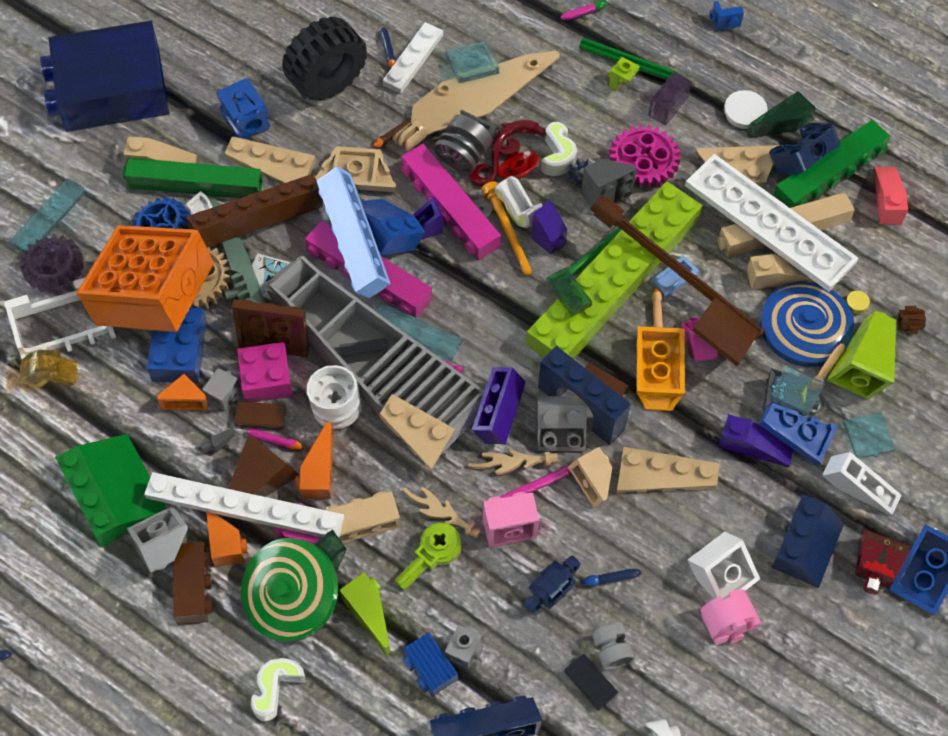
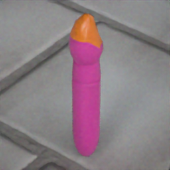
M257 429L247 430V434L252 435L257 440L286 447L290 450H301L303 448L301 443L295 439H287Z

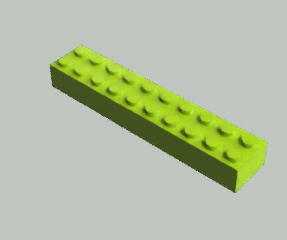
M666 181L629 223L669 254L700 220L703 205ZM621 230L527 331L526 345L543 358L555 346H558L574 359L662 261Z

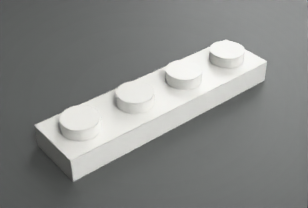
M425 22L382 80L383 86L402 94L443 37V30Z

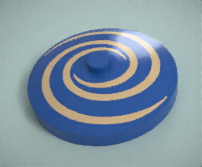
M794 282L778 288L769 296L761 313L760 327H764L763 338L765 342L780 358L799 366L817 367L825 364L838 345L843 343L846 349L853 338L854 318L847 303L835 291L830 290L828 292L822 286L813 282Z

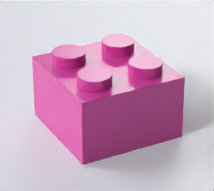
M285 342L237 349L245 402H260L293 396Z

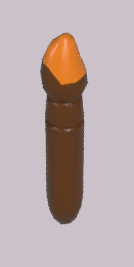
M411 118L399 124L385 135L380 136L373 146L377 148L385 146L388 141L393 139L396 133L411 122Z

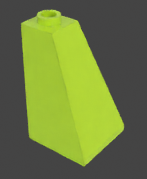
M878 311L865 318L831 371L827 381L866 399H870L893 384L895 376L896 319Z

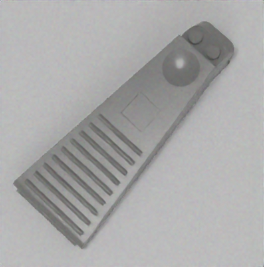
M301 255L295 261L287 264L266 283L265 290L275 305L295 306L305 309L309 344L330 366L345 367L353 373L358 384L360 397L378 415H380L391 394L454 428L455 432L442 454L475 421L485 390L319 271L304 256ZM386 338L387 350L342 356L340 353L339 344Z

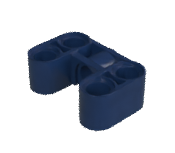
M833 123L807 124L799 130L803 140L798 144H784L771 149L769 154L776 172L790 175L801 174L828 153L837 149L841 144Z

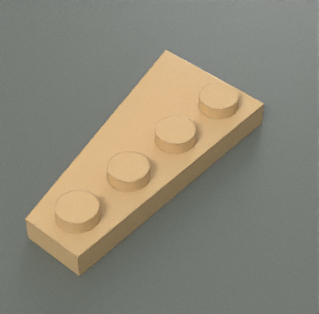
M623 447L616 494H625V492L633 491L647 493V491L653 490L670 492L672 489H684V491L716 489L720 463Z

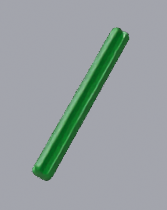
M582 38L579 48L581 50L614 62H618L623 57L639 65V71L672 83H676L679 73L672 69L586 38Z

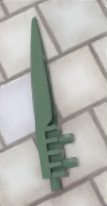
M211 198L212 207L220 205L215 198ZM239 236L222 242L232 272H234L231 278L235 288L225 291L227 300L238 296L239 300H250L266 304L254 269Z

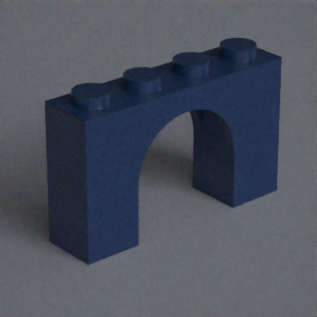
M555 346L541 360L538 388L548 396H562L567 390L579 396L593 414L592 431L611 445L626 429L631 404L558 346Z

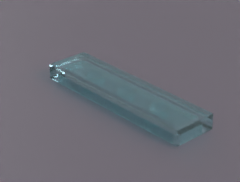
M67 178L10 241L12 246L30 256L86 194V189Z
M382 302L375 309L377 313L432 353L447 360H453L462 344L461 338Z

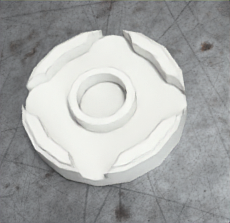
M748 90L737 91L726 99L724 113L727 121L737 128H756L765 120L767 104L755 92Z

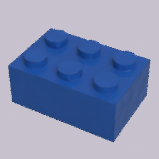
M190 308L177 332L152 330L147 371L152 382L173 383L185 374L193 383H199L207 324L203 308Z

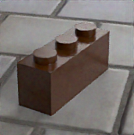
M204 542L182 543L173 561L174 619L177 625L208 622V614L212 613L213 610L212 599L208 598V589H212V576L208 574V565H212L211 550L206 549Z

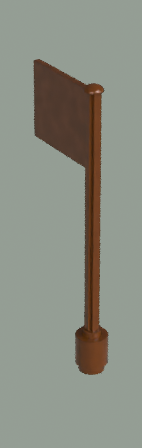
M601 195L590 208L597 219L609 228L613 225L616 228L619 227L712 301L692 331L735 366H738L755 338L763 335L764 327L761 328L624 219L625 216L622 213L625 210L610 198H605Z

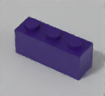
M513 367L492 368L472 427V431L485 444L506 445L526 383Z

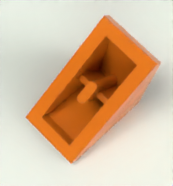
M185 374L159 393L157 397L161 410H209L206 395Z

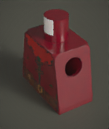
M865 530L859 539L855 571L856 576L866 579L863 590L869 594L877 595L881 585L890 587L903 566L912 546Z

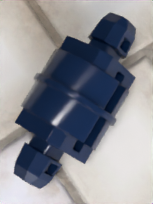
M570 556L562 562L563 565L554 560L543 571L539 572V575L528 587L533 595H530L523 605L530 614L536 613L542 607V604L551 609L562 598L566 597V594L576 583L571 574H574L581 565L577 558Z

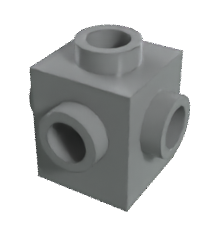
M458 625L455 632L450 631L445 641L447 646L445 656L449 662L469 670L473 659L478 660L484 646L481 645L482 635L470 626L462 627Z

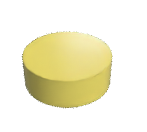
M852 291L847 296L845 302L853 314H863L869 307L870 299L862 291Z

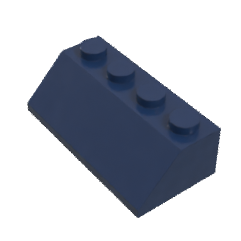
M526 696L515 697L511 699V702L501 704L499 701L487 704L486 708L475 710L474 707L465 708L460 711V714L450 716L449 713L436 715L433 720H430L432 736H535L540 734L542 718L534 698H526Z

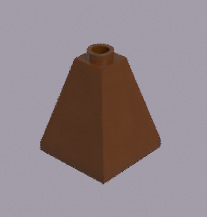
M249 435L229 489L266 497L294 480L299 473L256 438Z

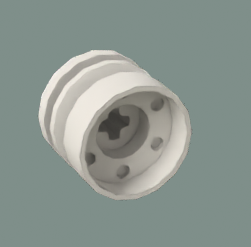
M333 365L318 369L310 377L307 383V395L312 413L318 423L325 426L326 422H331L332 429H340L351 425L359 417L362 410L357 381L352 372L345 367Z

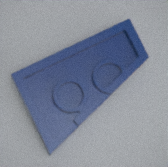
M775 403L767 406L759 422L760 426L814 465L822 462L838 427L832 423L828 425L819 422L820 419L815 417L808 418L799 415L797 411Z

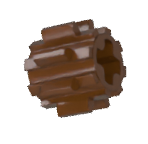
M914 305L905 306V310H899L897 323L900 331H904L909 335L918 334V330H924L926 317L923 309H919Z

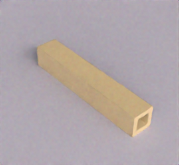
M846 192L790 208L819 230L849 223L855 211ZM737 224L722 227L719 238H717L719 249L724 251L727 258L766 247L765 244Z

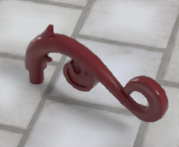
M531 120L502 123L501 126L504 128L496 135L491 148L492 173L486 178L480 177L479 174L483 171H488L489 167L487 164L476 165L473 172L469 173V179L472 184L483 187L485 184L495 181L499 170V156L508 158L519 153V141L515 138L507 139L509 136L521 132V134L530 133L545 137L547 134L546 129L539 126V123ZM505 140L508 146L503 145Z

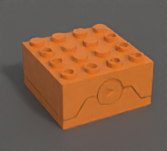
M117 225L78 289L77 295L95 325L177 332L209 274L214 261L198 230Z

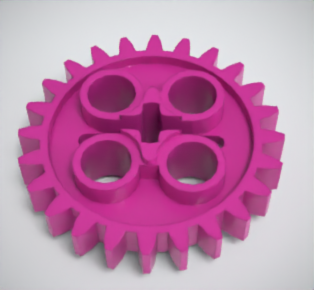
M639 124L638 130L631 126L630 132L623 129L622 135H616V141H612L609 160L634 165L637 168L634 184L638 183L640 189L643 184H646L648 189H650L652 183L659 187L660 181L665 183L668 181V177L673 179L674 173L678 171L680 165L681 150L677 149L678 143H673V136L666 137L667 131L659 133V127L651 130V126L648 125L647 129H643L642 125Z

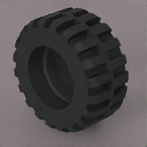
M323 17L317 22H311L308 27L301 29L300 33L293 37L292 43L285 49L286 54H283L282 69L286 78L304 98L313 101H322L327 97L332 98L336 93H341L345 90V87L350 86L355 77H358L361 73L360 70L364 68L365 60L367 59L366 43L344 19Z

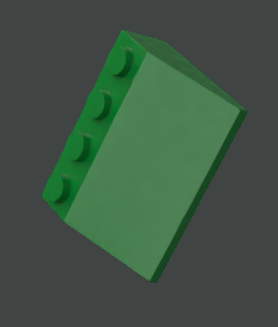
M127 434L79 445L55 457L101 548L128 535L127 528L167 509L164 502L146 499L144 494L150 476Z

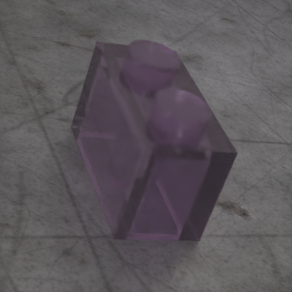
M673 72L651 99L648 116L667 125L689 98L692 81Z

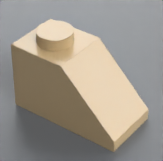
M598 447L576 459L568 466L593 508H596L607 499L612 466L608 456Z

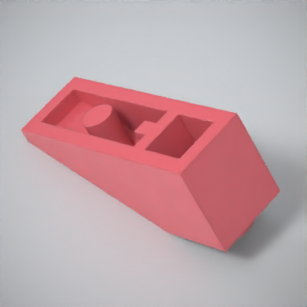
M874 166L873 172L879 224L902 225L908 212L906 190L897 168Z

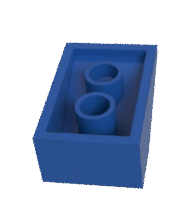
M384 199L361 201L380 255L415 250L425 231L414 215Z
M925 524L889 590L934 615L937 614L948 593V536Z

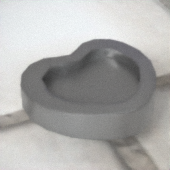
M484 199L474 200L473 203L489 219L493 212V204Z

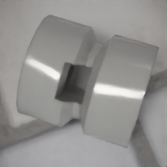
M622 623L609 624L592 633L596 649L601 650L599 658L604 670L617 669L635 660L631 645L625 642L628 636Z

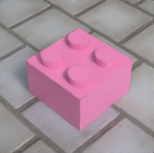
M518 492L511 497L501 498L497 496L483 502V525L489 548L537 539L539 517L533 493Z

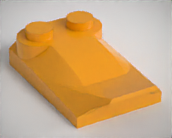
M637 327L636 394L641 399L646 410L673 411L675 405L685 394V329Z

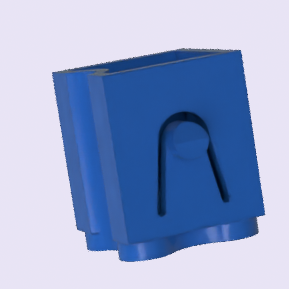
M248 78L216 91L217 98L222 104L220 112L237 138L248 140L253 134L266 132L270 128L266 105Z

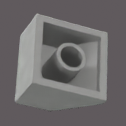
M171 506L127 528L138 554L149 571L153 572L164 569L175 560L188 527L175 508Z

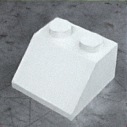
M723 532L688 559V563L697 581L713 599L719 596L722 599L730 597L728 592L739 589L747 590L760 580L743 540L727 532Z

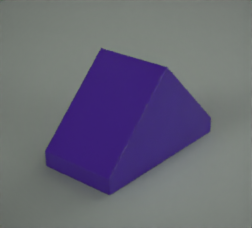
M432 197L413 214L425 231L421 240L443 234V216L436 199Z

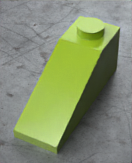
M363 572L339 590L340 596L387 656L390 654V645L379 592L381 587L374 577L369 578Z

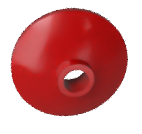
M525 151L509 157L499 166L498 175L502 179H507L510 176L518 179L524 178L538 164L539 156L534 151Z

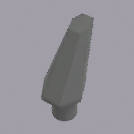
M232 427L212 436L211 441L201 443L202 452L205 453L215 449L217 453L235 436L234 428Z

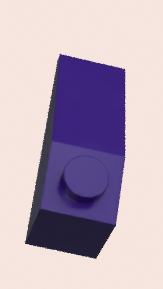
M728 414L719 448L789 468L793 454L791 447L755 422Z

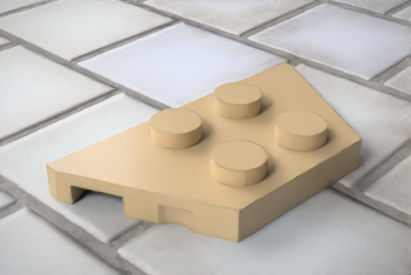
M779 145L696 148L695 154L704 163L715 154L758 186L764 187L773 167L769 151Z
M336 146L330 158L324 161L321 165V170L314 176L318 180L338 166L351 174L356 190L396 192V183L392 180L390 170L384 162L380 149Z

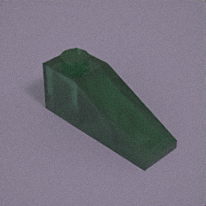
M797 91L752 121L747 136L749 138H757L797 131L813 121L816 107Z

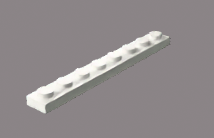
M152 472L144 494L146 499L339 541L345 520L344 514Z

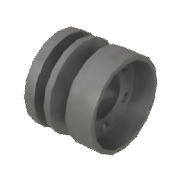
M461 114L455 115L446 127V133H443L439 138L440 140L434 145V151L451 168L463 173H471L475 169L476 164L481 160L480 155H483L492 143V136L476 120Z

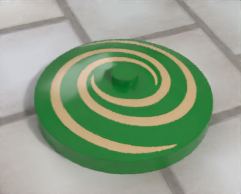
M296 538L278 539L262 547L247 565L241 584V600L248 620L258 632L277 641H299L318 632L332 615L338 596L337 574L327 554L315 544Z

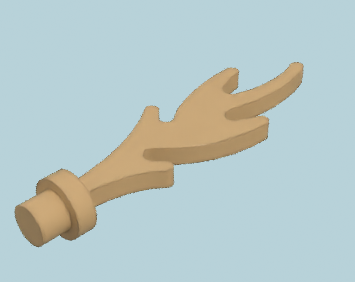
M510 449L509 453L513 457L501 453H482V458L492 459V461L482 464L469 463L468 468L483 470L502 466L495 473L496 475H503L517 469L523 462H526L524 465L525 470L539 463H546V466H551V463H558L557 453L550 454V451L545 452V456H535Z
M424 487L421 488V492L427 497L426 499L412 494L407 488H403V492L407 497L429 508L419 509V513L432 519L450 518L451 520L445 523L464 529V535L472 536L476 539L480 536L481 530L476 527L477 525L473 522L467 524L453 510L448 500L445 501V507H442L441 502L436 496Z

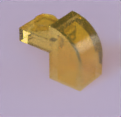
M54 350L31 352L21 360L19 382L42 387L51 380L73 386L76 383L78 361L60 357V352Z

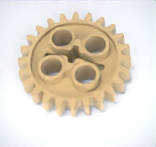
M207 247L214 261L209 272L212 275H207L190 308H200L201 305H204L208 309L209 302L217 304L215 298H224L222 291L229 290L227 284L232 283L230 278L232 272L228 260L225 259L223 253L219 254L217 248L211 250V247Z

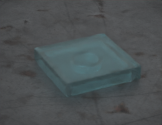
M486 41L446 51V58L459 83L499 74V66Z

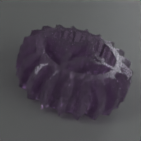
M55 234L48 239L44 235V240L36 239V244H28L29 250L23 251L24 257L20 258L22 265L20 270L24 275L25 281L33 289L37 288L40 292L46 289L50 294L53 289H56L60 293L61 287L69 289V283H73L76 280L75 277H81V270L84 269V258L82 253H80V248L71 239L67 240L63 235L58 238Z

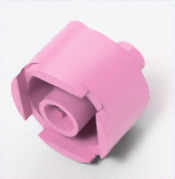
M739 589L728 592L730 597L722 599L719 596L701 608L700 614L716 645L727 640L730 643L738 642L744 638V632L752 631L762 625L745 590Z

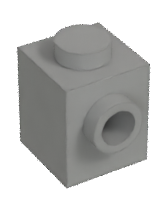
M217 368L202 389V392L206 395L209 403L226 411L231 402L236 401L239 397L241 387L236 374L229 370L225 372Z

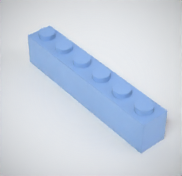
M337 166L317 180L320 189L319 195L324 200L325 212L331 220V229L338 240V249L344 257V266L351 277L353 290L357 294L371 298L391 283L352 176L349 172Z

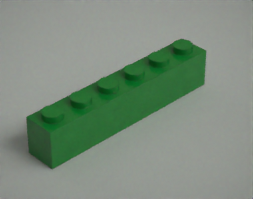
M873 119L841 140V145L837 149L817 161L807 171L791 175L777 184L773 196L789 208L809 203L813 199L818 200L829 188L834 189L843 178L851 177L860 166L865 167L871 162L873 157L876 155L881 156L885 153L891 136Z

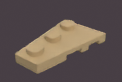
M391 394L379 415L387 426L410 447L413 454L425 463L426 468L430 472L455 432L454 428Z

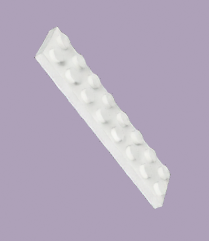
M715 154L686 181L685 186L828 292L848 273L859 259Z

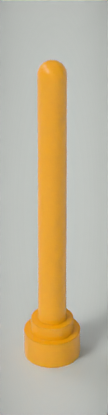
M495 181L489 182L481 188L485 199L492 202L522 272L528 276L532 273L531 267L505 209L495 193V187L498 183Z

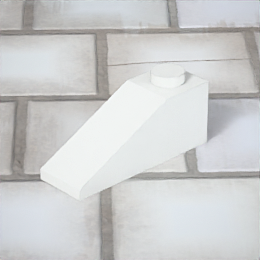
M851 452L831 456L822 474L825 479L840 491L887 515H893L902 496Z

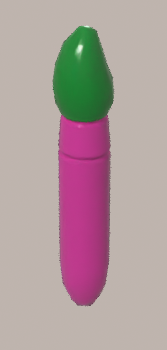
M597 1L594 4L568 11L560 18L562 20H571L594 11H600L608 5V2Z

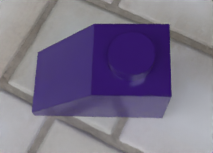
M548 201L533 213L531 238L550 255L555 250L562 249L567 242L568 229L553 203Z

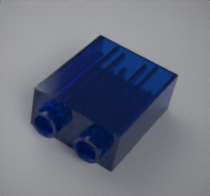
M152 20L48 37L50 55L41 56L40 63L45 82L54 81V89L45 90L44 98L49 116L60 115L66 132L170 115L160 50Z

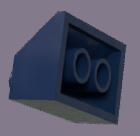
M803 494L795 509L772 568L819 588L844 522L826 503Z

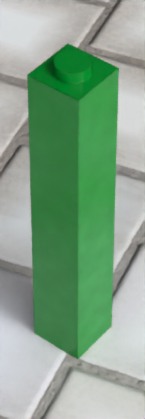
M129 158L127 166L123 167L122 172L123 179H126L129 189L198 194L202 191L205 195L242 198L262 191L263 185L261 169Z

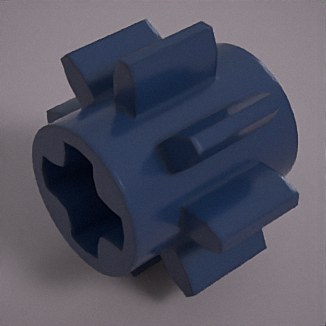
M577 158L576 166H569V169L574 171L569 175V178H575L576 185L583 181V176L579 175V170L589 166V158L585 162Z

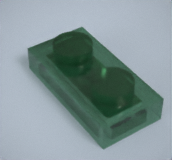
M566 267L546 277V283L572 317L592 306V300Z

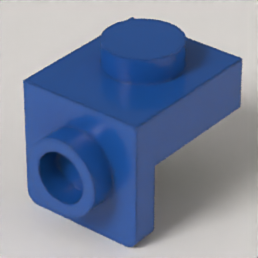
M714 1L713 8L710 10V20L714 22L717 30L733 29L741 26L744 15L742 6L721 9L719 1Z

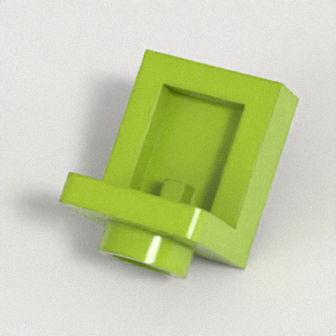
M621 57L617 64L609 71V88L616 91L623 81L629 83L638 72L639 65Z

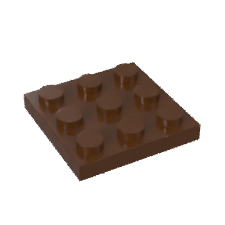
M234 299L232 312L239 348L285 342L287 355L308 357L309 342L305 309L295 306L286 307L272 303L265 304L250 300Z

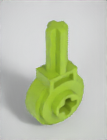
M436 523L426 528L421 535L420 547L415 551L417 558L395 579L396 584L401 589L406 590L427 568L433 570L437 565H447L456 560L462 548L458 531L447 523ZM438 541L441 542V543H443V542L445 541V545H444V546H442L441 544L437 545L436 543H437Z

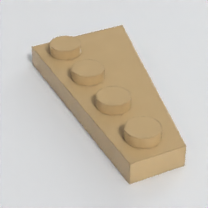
M233 136L225 152L226 159L245 168L261 169L263 177L278 181L279 185L310 175L316 162L315 155Z

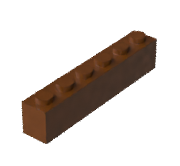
M313 174L189 215L187 216L188 229L198 230L206 247H210L322 208L323 200L319 195L320 189L317 180Z

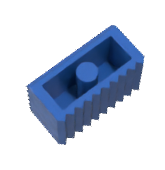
M430 632L403 649L405 656L402 658L403 663L410 672L415 671L419 677L416 681L420 689L424 693L428 691L431 697L458 680V673Z

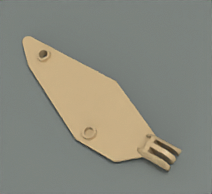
M549 51L526 54L442 82L413 105L411 122L393 136V141L409 152L428 135L445 130L455 115H460L461 110L478 118L489 115L560 57L559 52Z

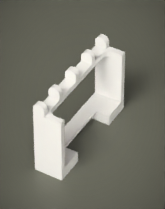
M85 278L73 281L76 291L31 304L28 295L4 301L23 365L29 364L28 357L43 353L45 359L50 358L48 351L66 346L68 352L73 351L71 344L89 339L91 345L96 344L94 337L109 333L111 339L116 338L113 327L100 326L38 346L24 348L16 319L79 301L80 298L77 295V291Z

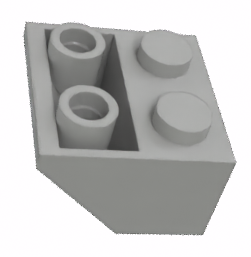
M537 396V451H586L587 405L579 396Z

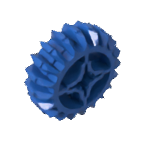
M165 196L162 201L159 198H156L153 203L148 201L146 207L141 206V212L135 213L136 219L131 220L133 226L188 229L187 216L190 215V212L183 203L178 202L175 198L169 199Z

